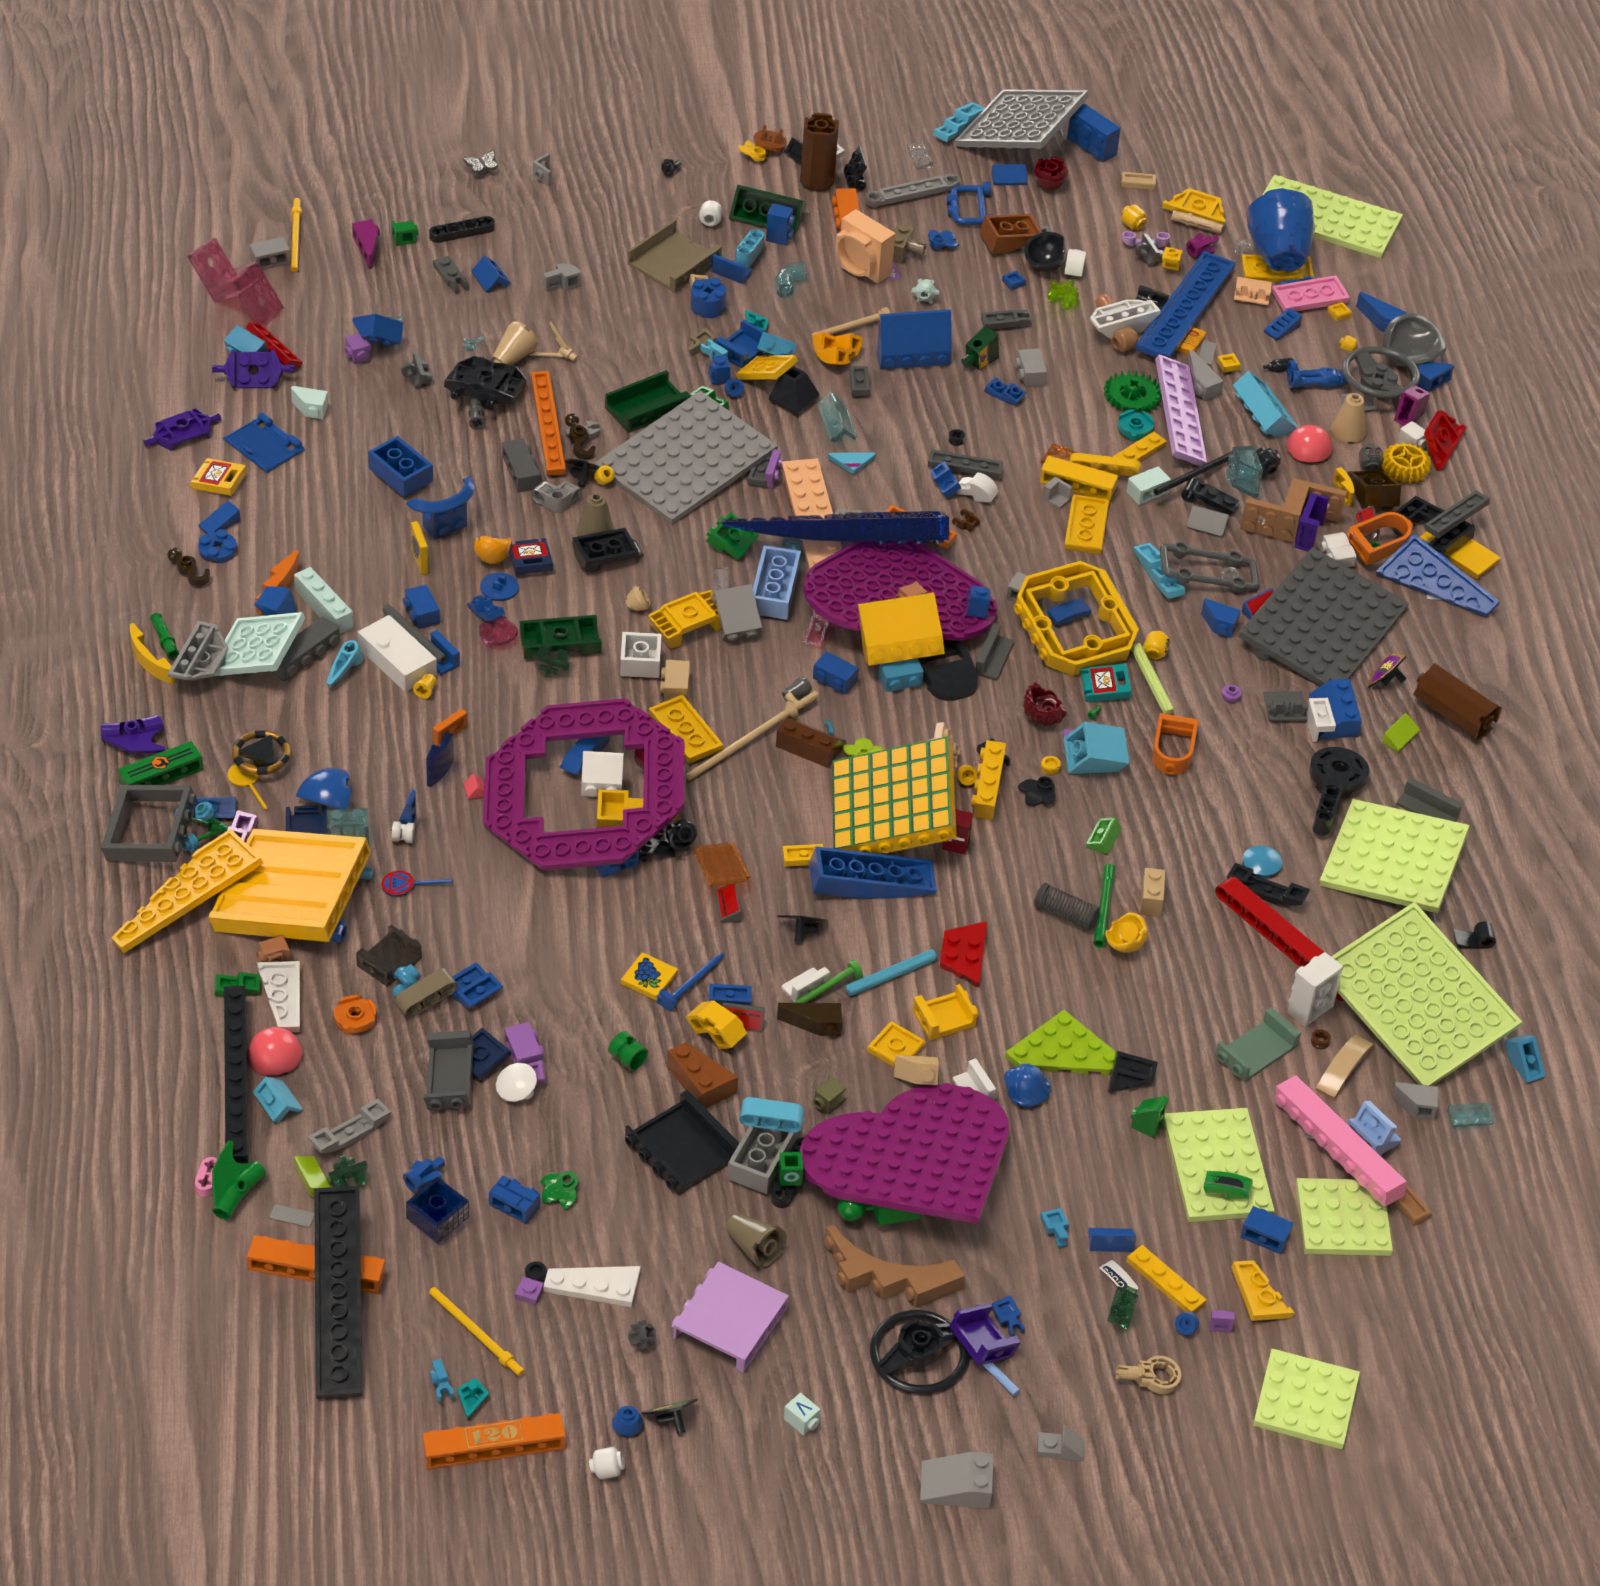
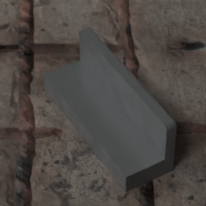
M994 623L976 661V671L978 676L996 681L1014 641L1001 637V625Z
M1411 777L1406 782L1404 793L1396 803L1397 806L1409 812L1454 822L1459 818L1463 805Z

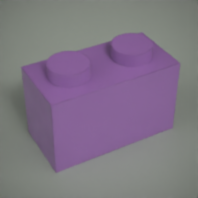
M529 1022L504 1028V1042L511 1051L512 1055L510 1057L513 1064H528L542 1060L545 1057L542 1045L539 1046L537 1043V1032L535 1029L532 1030Z

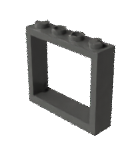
M121 785L101 846L106 861L177 862L179 853L183 849V840L187 837V827L192 820L193 808L196 806V794H194L192 787L184 785ZM134 801L180 802L167 844L120 843Z

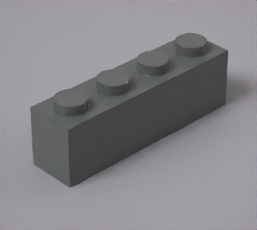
M323 616L295 636L279 668L271 673L282 681H286L294 676L299 670L308 666L313 660L322 656L324 652L340 642L339 627Z

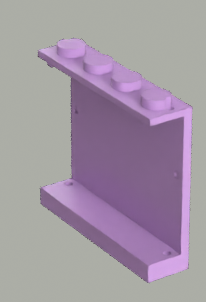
M718 1261L714 1268L708 1270L703 1284H699L696 1287L694 1297L686 1301L682 1314L680 1316L677 1315L673 1320V1338L676 1339L679 1334L684 1332L736 1358V1369L744 1373L788 1309L789 1295Z

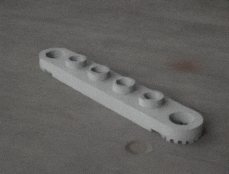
M946 174V176L940 175L878 189V191L874 192L870 191L865 195V203L871 207H878L949 191L956 186H960V177L956 176V174Z

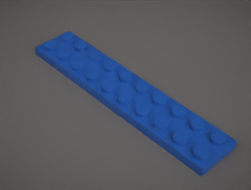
M1203 251L1161 309L1160 314L1153 320L1137 342L1135 350L1154 357L1160 354L1171 358L1234 270L1236 262Z

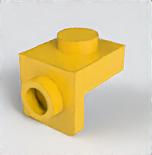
M1165 247L1162 256V267L1179 271L1183 250Z

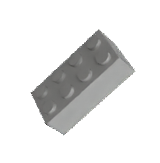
M749 1127L728 1162L727 1179L767 1194L779 1174L780 1152L791 1151L794 1142L800 1137L802 1129L799 1132L791 1133Z

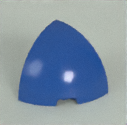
M326 768L314 772L301 784L296 797L347 811L351 789L346 786L350 779L347 771L339 768Z

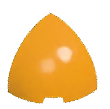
M824 332L812 334L816 355L823 362L832 365L850 363V360L859 354L863 342V337L852 333L840 336H832Z

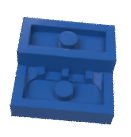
M477 962L452 976L458 987L451 996L469 1009L503 989V985L491 972L486 973Z

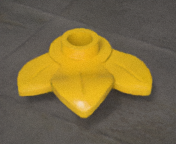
M749 140L745 142L744 146L738 145L742 153L749 155L756 162L764 161L766 155L770 153V150L755 147Z

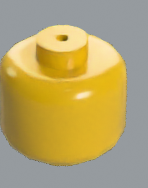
M1346 335L1344 338L1341 337L1338 344H1340V348L1343 350L1353 351L1358 343L1356 338Z
M607 465L599 467L594 474L596 482L600 485L609 484L615 476L613 469Z

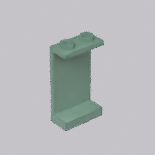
M1271 1007L1266 1010L1262 1023L1226 1046L1222 1041L1218 1042L1215 1056L1235 1076L1246 1082L1296 1048L1299 1044L1301 1032Z

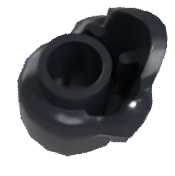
M1259 448L1253 454L1255 469L1262 475L1276 472L1281 460L1278 450Z
M680 819L674 824L668 825L665 835L671 848L680 852H686L697 837V829L692 822Z

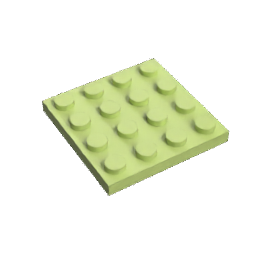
M1296 1179L1304 1254L1392 1255L1393 1248L1387 1206L1384 1207L1379 1201H1376L1365 1187L1360 1186L1356 1179Z
M1271 1349L1253 1426L1343 1449L1360 1372Z

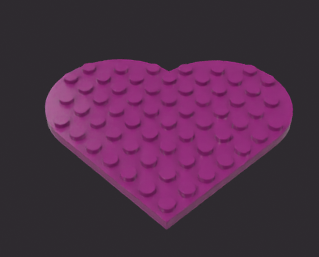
M890 523L812 566L807 572L803 585L806 601L818 615L830 621L833 625L855 631H861L858 604L895 599L900 587L911 585L915 581L927 593L934 592L943 640H966L982 635L993 625L997 611L996 601L990 596L986 618L968 616L967 590L971 586H982L985 588L986 586Z
M949 1083L917 1087L893 1098L885 1106L881 1114L871 1111L847 1113L829 1118L813 1127L804 1137L800 1146L804 1176L813 1186L817 1184L823 1188L824 1193L839 1199L979 1224L1008 1142L1009 1121L1006 1113L996 1101L979 1091L973 1090L971 1087H962Z

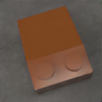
M1032 214L984 216L980 228V234L992 254L1012 252L1025 246L1034 235L1042 233Z

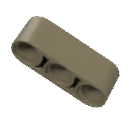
M441 968L401 991L395 997V1003L406 1018H412L453 994L457 990L458 984L447 969Z

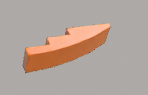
M295 550L270 570L271 578L263 583V590L267 586L288 588L300 566L298 550ZM261 593L257 597H255V602L257 601ZM256 607V612L262 615L263 612Z

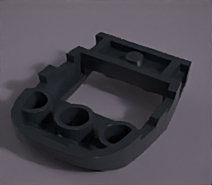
M943 640L945 654L918 658L924 671L923 681L927 684L928 691L937 699L955 701L970 697L977 691L978 675L967 648L959 640ZM954 655L963 657L960 660L929 667L927 662Z

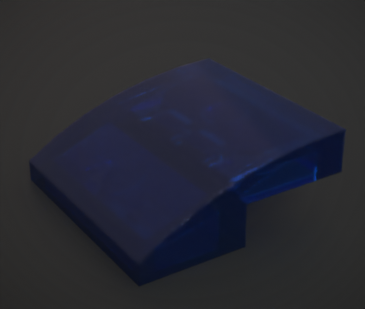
M445 732L441 745H432L426 758L427 786L429 787L440 781L454 762L453 733Z

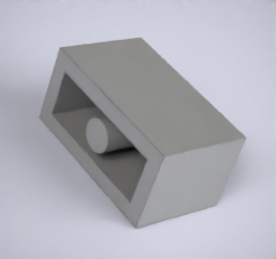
M283 237L249 244L250 259L257 271L291 263L290 249Z
M1040 349L1018 350V356L1015 357V368L1019 370V380H1022L1024 387L1045 386L1047 371Z

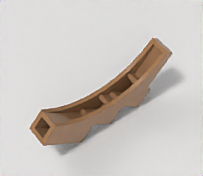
M834 1224L826 1227L824 1244L834 1254L835 1262L838 1265V1273L836 1274L838 1283L841 1286L843 1285L847 1292L871 1284L874 1293H878L881 1300L905 1291L907 1299L912 1300L915 1307L963 1289L965 1275L954 1259L925 1266L886 1262L855 1247L841 1234Z

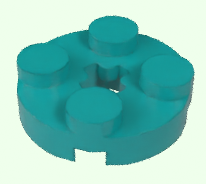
M1127 410L1119 416L1117 429L1121 434L1128 437V440L1135 442L1153 432L1154 419L1144 411L1137 413L1136 410Z

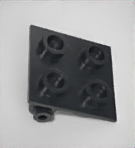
M860 145L852 153L849 163L845 165L844 174L849 189L856 188L862 191L866 187L863 173L867 168V164Z
M664 828L639 849V860L641 862L648 861L650 854L675 857L666 838Z

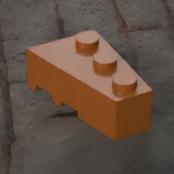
M687 1042L668 1050V1069L682 1087L688 1090L705 1108L737 1093L738 1076Z

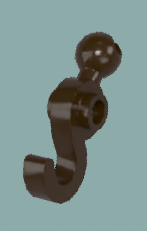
M575 413L567 414L565 423L571 427L568 436L574 443L573 453L580 459L592 458L595 453V446H591L587 451L580 448L588 435L586 428L578 425L579 417Z
M176 547L168 551V559L171 562H177L178 571L187 575L190 584L202 586L210 581L209 569H205L202 576H195L197 569L195 558L187 555L182 556L181 550Z

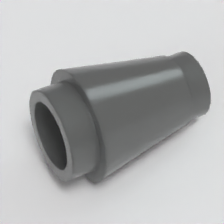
M799 677L782 692V696L786 700V694L791 692L797 699L808 695L809 691L812 690V686L806 677Z

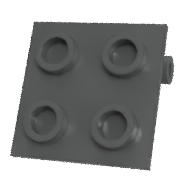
M1302 691L1263 692L1269 721H1308L1306 713L1308 711V703L1304 702Z

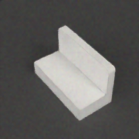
M1309 698L1308 711H1306L1307 723L1312 741L1317 742L1319 732L1335 731L1336 725L1328 698Z
M826 967L818 971L815 968H811L783 984L781 989L795 1002L827 982L830 978V971Z
M976 1058L968 1061L967 1072L953 1077L955 1085L971 1087L973 1090L979 1091L995 1101L996 1088Z

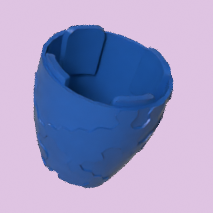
M1284 188L1267 191L1249 205L1246 212L1247 227L1252 241L1265 263L1272 270L1292 272L1305 264L1312 248L1315 231L1313 204L1307 195L1298 191Z

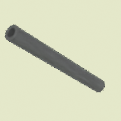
M389 604L383 607L382 611L399 623L438 662L443 664L447 661V656Z

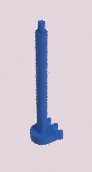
M724 953L716 955L672 995L662 988L657 995L658 1000L656 1003L669 1011L673 1010L677 1006L676 1000L722 960Z

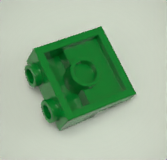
M730 511L726 517L722 515L716 522L718 525L716 528L712 526L707 532L708 538L706 542L720 553L724 549L739 560L760 534Z

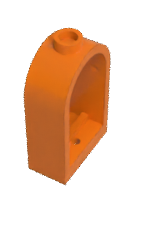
M1386 512L1349 527L1347 538L1354 551L1368 565L1394 554L1410 538L1413 524L1399 513ZM1383 527L1396 528L1403 534L1402 537L1376 548H1373L1363 536Z
M1164 713L1159 714L1152 754V762L1158 770L1166 774L1175 775L1189 769L1199 719ZM1160 733L1191 738L1188 754L1181 758H1171L1164 755L1158 747Z

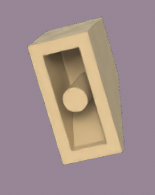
M895 1055L894 1077L914 1084L938 1085V1057Z

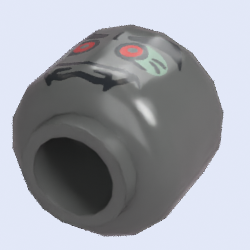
M1367 444L1359 451L1360 466L1366 471L1379 470L1383 464L1382 449L1374 444Z

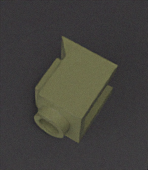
M829 1074V1081L823 1083L815 1091V1099L813 1100L815 1107L824 1111L827 1115L846 1101V1098L841 1094L847 1090V1087Z

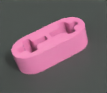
M215 1157L205 1158L200 1165L195 1179V1190L200 1196L207 1197L213 1194L212 1169L210 1173H208V1169L214 1166L217 1160ZM208 1181L209 1185H206V1187H202L205 1185V1182Z

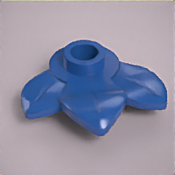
M930 230L928 233L930 246L934 249H943L944 246L951 248L959 246V243L954 241L955 234L951 231L944 230L938 232L937 230Z

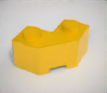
M714 1000L701 1002L686 1016L696 1034L709 1033L719 1050L732 1048L747 1034L742 1021Z

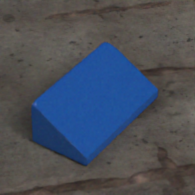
M1025 164L992 165L991 176L993 185L1027 184Z

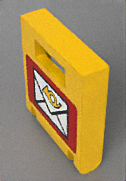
M207 458L190 482V487L196 490L232 496L247 473L246 465ZM232 473V474H233V479H232V481H231V482H227L228 477H229L230 474Z

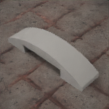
M376 1099L361 1107L359 1115L331 1130L325 1127L308 1136V1140L320 1153L340 1150L374 1131L391 1115V1111L379 1099Z

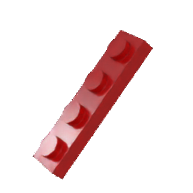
M248 322L246 329L251 334L265 341L270 351L275 350L283 365H294V368L301 367L303 362L266 327L260 323Z

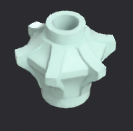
M918 279L919 283L911 291L917 297L916 302L926 301L932 304L934 296L939 295V290L933 284L934 281Z

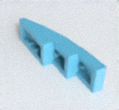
M971 102L955 109L954 116L945 119L944 125L936 128L933 136L945 142L956 138L985 108Z
M1151 543L1133 547L1134 553L1150 579L1168 599L1185 595V587L1180 585L1176 578L1167 577L1162 572L1160 551Z

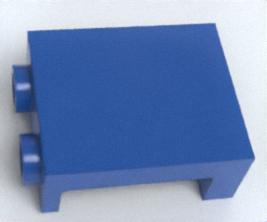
M742 320L740 329L728 339L720 336L716 339V344L728 351L729 362L742 369L756 356L763 354L756 351L761 335L765 331L746 320Z

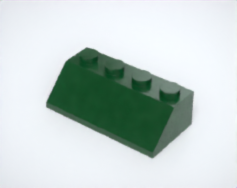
M737 184L729 219L767 228L768 212L774 203L793 208L792 215L795 216L791 229L794 230L793 234H796L803 220L807 203L800 199Z

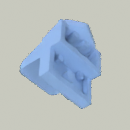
M1364 1101L1356 1117L1349 1119L1347 1125L1380 1156L1398 1146L1401 1138L1395 1133L1397 1126L1371 1101Z

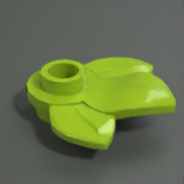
M859 738L855 741L854 745L843 746L845 754L849 756L883 750L881 746H873L871 740L867 738Z

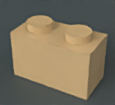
M666 660V668L662 667L661 679H665V681H661L660 693H664V701L682 694L687 699L690 661Z
M1145 868L1142 881L1140 914L1161 916L1164 901L1165 870Z

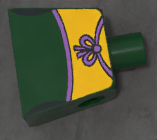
M985 325L967 342L966 356L961 359L962 364L966 368L972 365L977 369H982L998 359V334Z

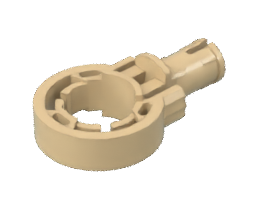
M1158 1355L1149 1358L1147 1361L1139 1360L1137 1366L1117 1365L1116 1379L1135 1380L1140 1387H1147L1154 1393L1169 1394L1177 1388L1181 1380V1370L1172 1359ZM1164 1366L1167 1367L1165 1371L1170 1375L1169 1383L1168 1381L1163 1382L1157 1379L1153 1370L1156 1368L1163 1369Z

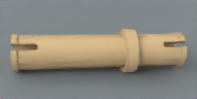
M1175 209L1171 217L1172 221L1184 223L1185 226H1194L1219 235L1224 225L1194 216L1193 213L1187 214Z

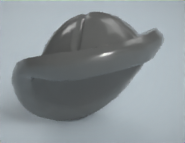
M1409 313L1394 318L1386 327L1383 335V347L1406 355L1415 365L1429 362L1442 355L1447 349L1444 338L1437 327L1429 319L1419 314ZM1387 355L1393 364L1407 366L1402 361Z

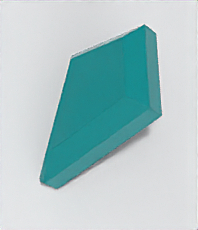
M745 310L746 321L766 332L769 319Z
M476 1377L457 1388L466 1418L469 1419L487 1399L489 1392Z

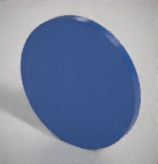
M500 572L487 575L480 584L481 593L485 597L492 598L493 601L509 600L517 594L519 589L518 582L513 576Z

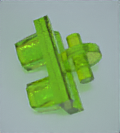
M1052 280L1049 283L1050 290L1047 294L1049 301L1054 303L1058 298L1063 299L1061 305L1068 310L1073 305H1079L1078 288L1074 287L1073 280H1068L1067 283L1062 281L1061 284Z

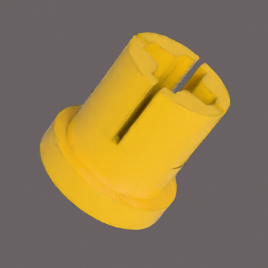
M424 674L420 681H417L413 686L415 695L422 699L429 698L437 684L436 677L432 674Z

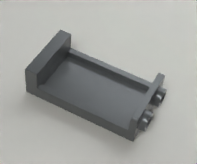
M470 1030L428 1033L427 1041L430 1052L427 1094H424L427 1109L440 1110L442 1108L469 1107L474 1041Z

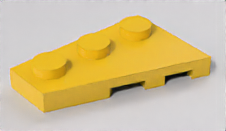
M1254 1260L1233 1262L1231 1268L1251 1321L1293 1317L1295 1312L1291 1307L1287 1308L1282 1301L1283 1297L1281 1294L1275 1292L1268 1284L1269 1279Z

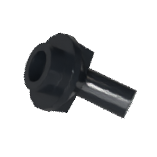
M664 159L661 164L662 172L666 176L673 175L674 170L681 166V161L677 160L674 162L672 159Z

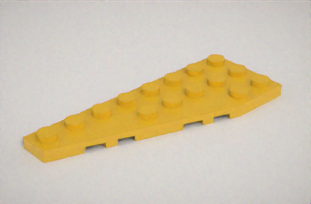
M229 829L196 850L192 854L193 859L188 864L184 863L180 867V872L175 877H170L149 898L151 902L146 907L142 906L137 911L138 915L133 920L127 921L111 937L114 944L123 953L127 952L263 864L261 857L232 829Z

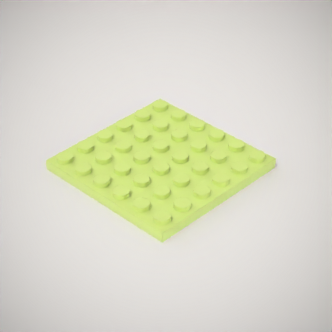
M1352 799L1320 878L1319 886L1404 906H1409L1415 902L1421 910L1438 913L1468 835L1469 825Z

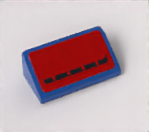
M1270 588L1246 600L1243 603L1242 613L1251 619L1272 595L1274 590Z

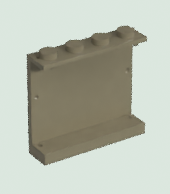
M676 219L667 223L628 250V265L674 293L690 283L689 278L691 274L701 275L710 269L713 264L714 254L722 255V247L715 244L710 249H706L677 232Z

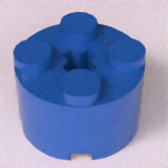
M719 278L695 280L691 287L690 308L692 312L696 315L697 313L702 314L703 318L720 316L721 312L726 309L727 290L725 285L721 283Z

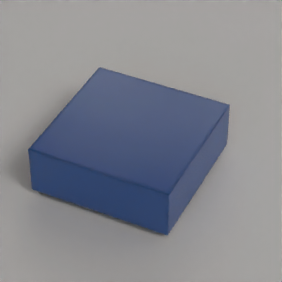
M1017 271L1002 276V282L1011 291L1026 285V280Z

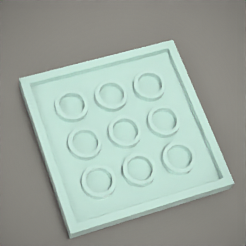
M303 612L237 618L225 639L228 652L214 676L277 671L305 620Z

